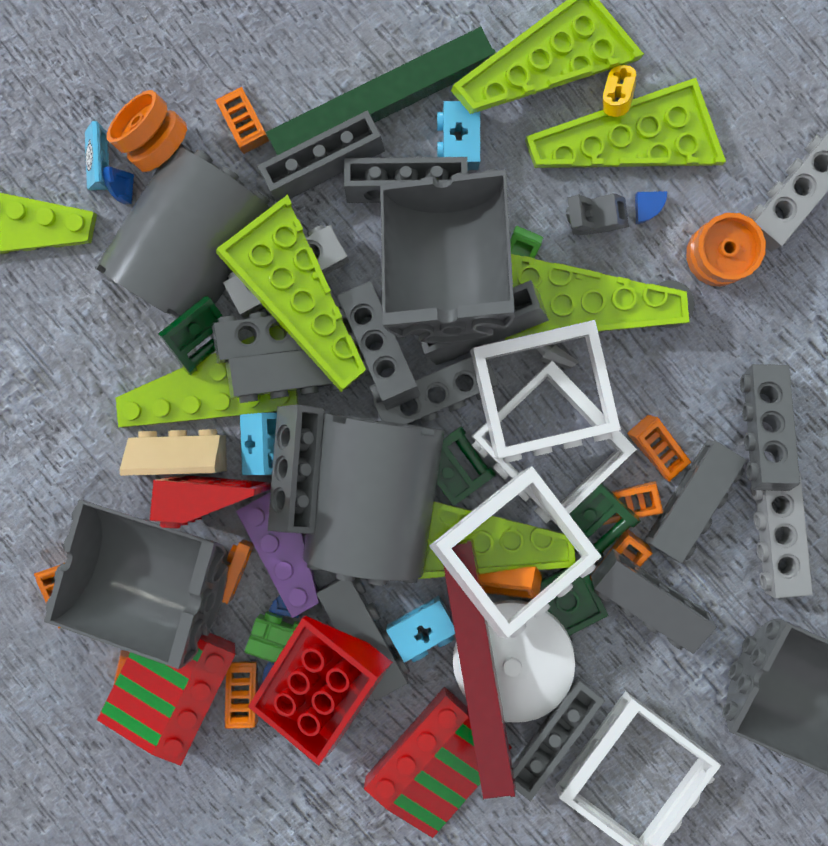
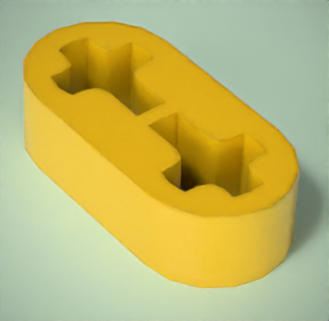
M619 65L609 72L603 92V111L608 116L619 117L625 115L631 107L636 88V71L631 66Z

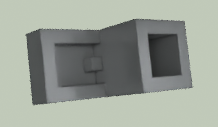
M612 193L592 199L582 195L567 197L569 207L566 209V216L571 225L572 233L575 235L604 233L629 227L626 199L623 196Z

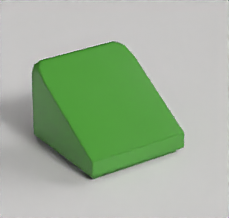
M516 226L510 238L511 254L535 258L543 237Z

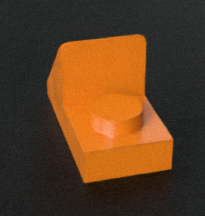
M245 539L239 542L238 546L233 544L227 557V561L231 564L228 565L226 588L222 600L226 604L234 598L254 548L253 543Z

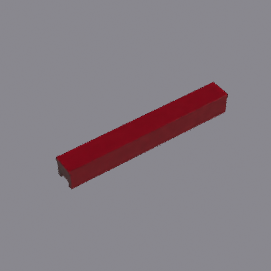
M473 539L456 544L451 549L481 586ZM444 566L483 799L505 796L515 797L516 784L488 622Z

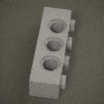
M828 133L822 137L816 135L804 148L807 154L802 160L797 158L785 171L788 174L787 178L783 182H776L766 194L769 197L764 205L758 204L748 215L761 228L766 240V248L770 252L783 246L828 192ZM814 162L821 166V172L815 169ZM794 184L801 187L802 195L796 193ZM775 207H779L783 211V219L776 215Z
M320 225L307 233L308 237H306L309 247L320 251L317 261L324 276L349 263V259L331 225L325 228L323 225ZM234 272L228 275L229 279L223 282L241 316L247 318L249 314L256 313L265 308Z
M799 473L800 484L790 491L752 490L751 484V494L753 499L756 500L757 512L754 513V524L756 529L759 530L760 542L757 543V555L762 560L763 572L760 573V585L765 594L774 598L813 595L801 473ZM776 497H779L781 506L775 512L772 508V502ZM782 527L784 536L777 542L775 532L778 528ZM785 557L787 565L784 570L779 571L778 563Z

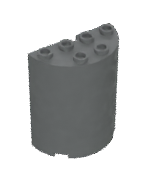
M180 144L174 154L157 168L94 267L117 284L175 319L205 296L211 298L216 305L226 289L223 282L228 280V275L233 272L216 254V249L270 208L268 206L270 200L257 191L252 193L244 187V184L238 180L239 176L225 166L220 170L212 163L213 160L200 150H196L193 153L183 144Z
M488 169L484 172L472 174L456 173L447 182H439L435 177H425L421 180L407 182L398 180L390 184L380 185L383 327L401 338L409 334L419 336V342L425 343L473 341L493 335V329L496 327L507 328L514 320L515 314L506 169Z
M324 412L315 534H306L303 560L307 563V568L336 573V578L342 581H355V577L368 579L369 584L385 586L387 581L417 583V579L422 577L424 572L445 430Z
M78 500L72 512L73 521L69 535L63 544V550L67 553V560L55 572V584L52 594L46 603L47 612L44 622L176 669L184 667L199 651L197 642L202 634L209 635L221 607L228 574V565L222 563V559L226 554L224 547L211 540L173 528L160 527V524L85 500Z
M772 619L762 625L753 636L749 635L745 638L738 661L731 665L728 672V677L731 681L722 716L726 719L729 732L828 775V639L783 619Z

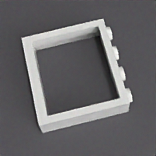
M595 320L474 347L470 350L495 458H503L504 463L522 459L521 453L533 451L534 456L553 452L551 446L563 444L564 449L583 445L581 439L593 437L594 442L613 438L611 432L621 430ZM585 337L606 423L505 446L486 360Z
M553 361L545 365L498 410L501 422L547 378L591 426L606 423L604 414ZM486 422L471 436L475 440L472 446L483 458L489 455L496 462L493 468L504 480L508 477L512 479L519 472L509 462L504 463L503 458H495L492 444L485 438L489 433ZM620 431L611 432L613 438L606 440L615 451L561 502L569 514L637 450ZM528 487L518 494L525 502L530 498L538 506L534 511L546 524L550 520L556 524Z
M533 467L522 470L429 545L498 637L515 638L526 629L525 623L533 616L537 618L544 614L550 608L548 603L556 596L560 598L567 594L573 588L571 583L579 576L583 578L590 574L596 568L594 563L602 557ZM528 487L581 555V558L507 621L451 548Z
M625 691L556 784L555 789L562 801L621 845L664 846V842L670 834L675 833L680 828L682 818L689 808L691 809L697 805L700 794L706 785L715 780L713 776L721 764L710 753ZM637 713L698 757L697 761L640 838H637L578 794Z

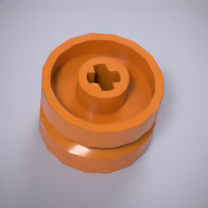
M148 90L135 96L117 113L108 128L107 140L121 153H127V159L139 170L149 172L162 165L179 148L187 132V123L173 110H167V103L156 92Z
M724 213L712 218L691 236L687 245L686 260L690 271L699 281L710 286L724 287L751 275L761 265L765 256L766 240L761 228L752 218L741 213Z

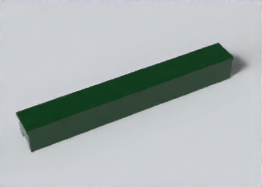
M480 26L267 131L266 134L276 154L279 155L367 110L375 123L458 82L493 56L496 51L492 49Z

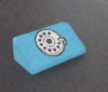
M92 121L85 131L87 189L108 190L103 178V167L109 166L107 131L97 121Z

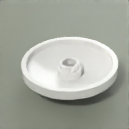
M504 600L495 602L494 605L508 621L529 602ZM548 611L537 618L534 616L525 623L526 629L515 638L498 637L488 624L505 722H528L545 716L563 701L572 685L575 672L573 645L564 626ZM456 642L453 651V669L459 688L466 697Z

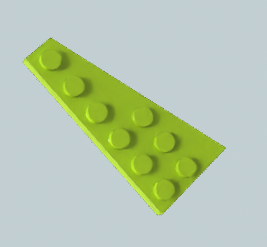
M566 0L456 82L451 92L466 110L473 114L611 70L619 65L639 61L644 53L599 0Z
M697 78L632 99L631 107L625 115L612 117L601 110L534 133L525 138L534 168L719 166L726 163Z
M0 193V254L19 250L31 251L36 250V248L52 246L64 247L89 244L92 242L97 214L93 211Z
M287 194L216 249V254L342 392L366 371V368L352 337L347 332L341 312L334 303L328 283L312 248L309 247L303 233V227L293 211L292 203Z
M511 254L513 287L531 280L541 296L549 321L506 337L505 340L595 320L598 332L690 322L687 291L655 284H646L623 277H614L600 272Z
M279 326L269 328V334L273 339L282 340L284 338L282 328ZM254 335L241 342L244 344L253 343ZM216 353L211 354L196 366L197 370L191 375L183 368H180L115 398L118 428L240 416L241 414L277 412L278 406L299 405L297 390L288 391L289 397L270 399V394L258 395V401L240 403L239 398L231 399L226 363L217 364Z
M434 501L423 576L418 579L445 577L444 565L429 545L472 512V510ZM496 516L489 517L459 542L463 543L473 539L479 574L524 567H537L538 570L569 568L576 562L574 546L564 533Z

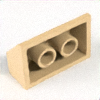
M217 429L199 430V436H187V430L168 431V437H157V431H138V437L128 438L120 466V476L197 474L227 471L226 435H217Z

